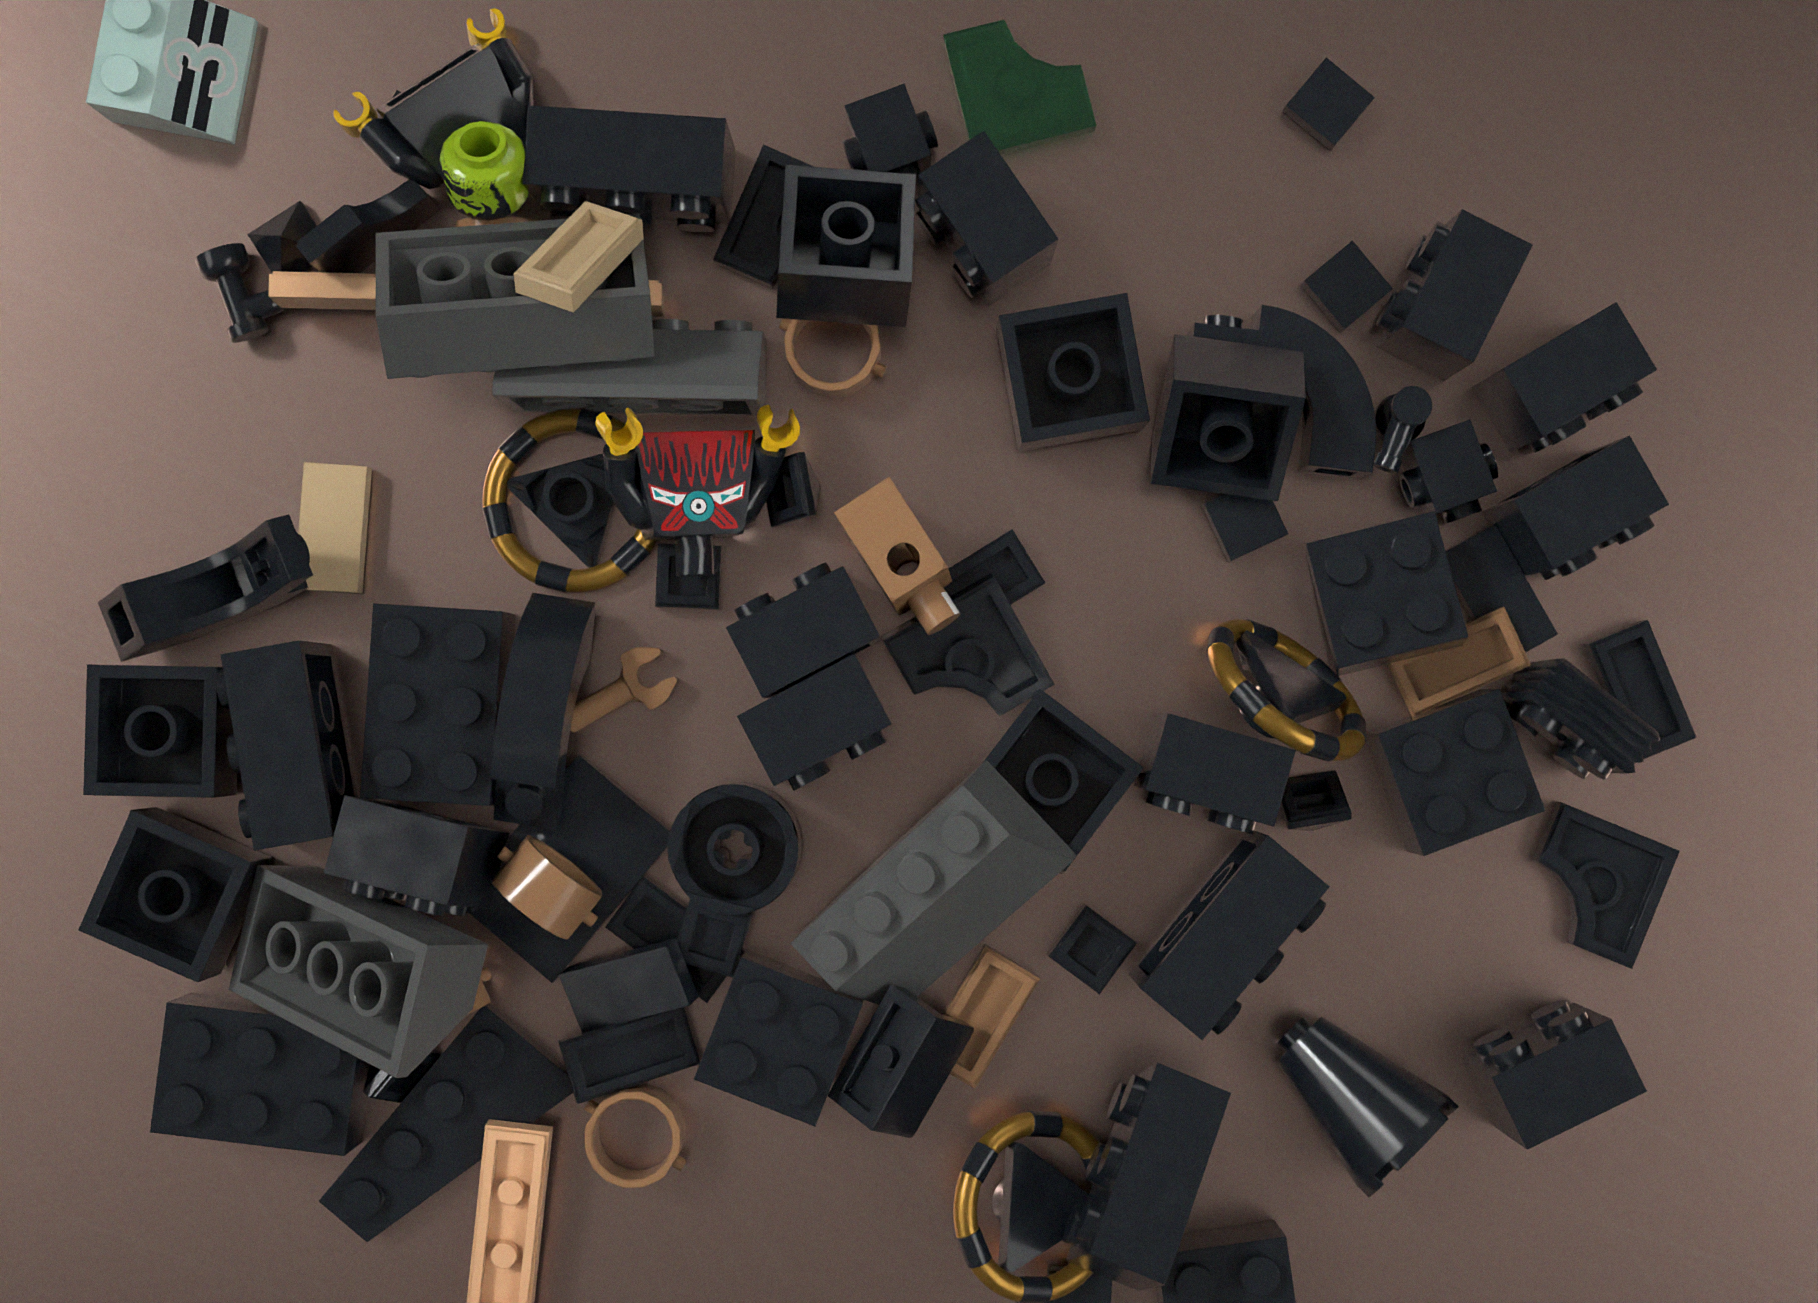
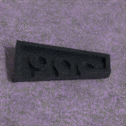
M491 1003L479 1009L321 1197L319 1202L363 1240L369 1242L482 1159L485 1125L489 1119L531 1124L571 1095L573 1091L566 1067Z

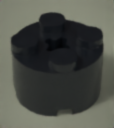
M731 782L718 785L700 793L679 812L669 834L668 861L677 882L695 904L717 914L743 915L767 906L787 888L800 863L802 837L794 812L777 794L756 784ZM736 831L744 833V844L752 847L753 851L752 855H744L737 864H733L728 861L729 851L720 847V840L729 839Z

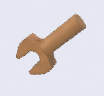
M637 647L621 654L622 670L619 678L575 703L571 731L575 733L630 701L644 703L650 710H655L667 703L679 684L677 677H670L660 681L651 688L644 686L639 677L642 667L661 657L663 650L660 648Z

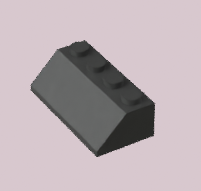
M640 213L627 214L638 219H641ZM567 219L376 233V321L387 379L425 378L432 375L495 372L504 369L540 366L559 367L565 364L601 361L622 362L630 359L655 357L650 289L643 240L573 313L516 293L513 275Z
M655 319L652 320L655 357L630 359L622 362L601 361L565 364L559 367L540 366L495 371L493 378L492 395L514 412L549 413L562 409L584 408L599 413L605 412V414H626L625 410L629 407L634 414L757 416L760 407L766 405L767 340L763 331H752L753 323L748 321L720 320L714 322V330H689V322L685 320Z
M985 760L817 914L790 944L837 992L880 1005L892 984L903 987L918 997L1074 861L1077 855L1000 773Z
M257 865L228 990L395 1078L407 1077L473 1009L488 944L384 896L383 900L346 892L344 891L346 879L325 874L324 869L321 867Z

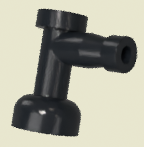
M243 243L218 246L199 254L195 258L200 275L204 279L217 282L232 323V326L227 329L231 342H244L266 334L269 330L264 318L288 309L281 308L269 298V290L249 296L241 275L249 266V256Z
M1408 386L1401 389L1398 393L1387 396L1377 406L1375 410L1376 432L1384 441L1381 452L1377 453L1373 464L1374 467L1387 473L1398 474L1402 464V460H1400L1410 441L1416 439L1425 427L1426 419L1431 414L1432 399L1427 391L1418 386Z

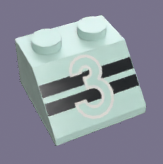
M106 0L86 103L111 122L235 144L258 21L255 18L207 0Z

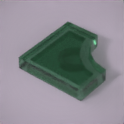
M1004 19L943 34V44L968 141L982 131H985L1002 155L1095 131L1097 125L1081 65L1055 66L1033 58L1014 41Z

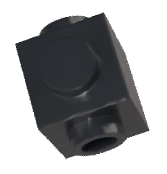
M905 83L844 105L846 123L852 138L842 141L851 170L916 174L917 185L918 175L931 166L930 150L938 147V141L927 111L915 113Z
M1471 419L1411 440L1401 457L1405 471L1399 473V481L1408 505L1412 509L1419 507L1421 514L1435 511V514L1441 512L1445 524L1482 511L1478 499L1497 492L1493 481L1498 478V467L1495 457L1488 444L1485 442L1479 443Z

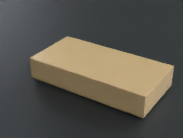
M585 201L513 274L516 293L574 313L644 239L642 220Z
M304 462L298 534L304 538L310 554L309 565L313 576L306 580L309 588L305 590L363 593L372 476L371 468L367 466Z

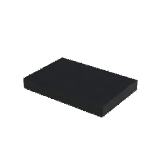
M578 754L565 772L563 811L557 830L520 824L506 840L505 847L514 853L526 836L530 835L551 846L580 868L602 890L601 899L591 910L592 913L598 916L596 922L589 927L582 921L569 939L560 938L528 918L512 905L496 887L490 907H468L467 912L546 979L554 983L559 978V974L570 965L633 890L642 876L648 872L668 848L671 829L586 757ZM501 861L500 869L505 864L503 861Z

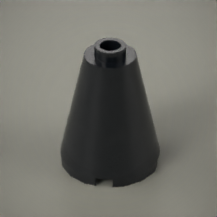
M1303 1016L1276 1043L1285 1052L1277 1061L1278 1065L1357 1188H1360L1368 1197L1372 1196L1384 1185L1382 1180L1393 1169L1399 1171L1449 1119L1447 1116L1459 1107L1449 1095L1322 1016L1313 1025Z

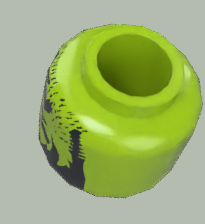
M478 121L469 123L454 131L443 143L440 154L441 168L448 199L458 212L472 219L490 221L505 218L516 212L527 200L529 192L523 185L525 149L523 142L513 130L499 123Z

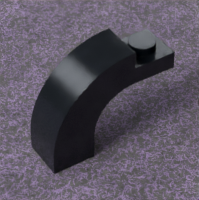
M1261 305L1253 314L1251 329L1243 328L1242 319L1226 315L1205 316L1204 323L1195 322L1187 336L1303 352L1306 399L1301 414L1303 427L1298 472L1362 479L1373 473L1376 421L1372 398L1366 381L1355 361L1346 349L1325 329L1294 312L1268 305Z
M288 514L264 521L235 544L202 560L171 571L120 584L98 602L120 661L123 662L210 634L266 611L309 588L306 580L313 576L309 565V549L304 538L296 532L291 517Z
M532 593L524 609L512 645L497 716L490 778L496 780L493 820L557 830L563 811L566 759L571 722L579 687L591 659L595 602Z

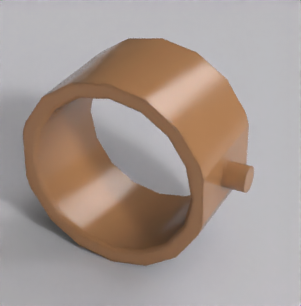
M782 319L779 329L786 332L784 343L789 367L798 382L813 394L828 398L850 396L864 388L870 382L873 374L881 378L883 377L887 366L879 363L881 348L877 325L862 324L871 337L872 342L869 360L862 370L846 381L827 383L812 378L801 369L796 360L795 346L798 335L809 320Z
M527 835L514 853L504 847L497 857L505 864L494 876L493 885L512 905L542 928L567 940L582 921L589 927L596 922L598 916L592 913L591 910L601 899L602 890L580 868L551 846L533 836Z
M641 1083L606 1095L600 1104L594 1100H589L584 1110L592 1114V1117L586 1124L584 1131L585 1152L592 1168L605 1181L622 1188H643L661 1180L671 1166L681 1172L687 1162L686 1159L679 1156L685 1142V1119L678 1103L665 1090L648 1083ZM623 1100H642L658 1108L666 1116L672 1130V1149L670 1154L660 1164L649 1169L631 1170L614 1162L606 1154L600 1141L599 1123L604 1111L609 1106Z

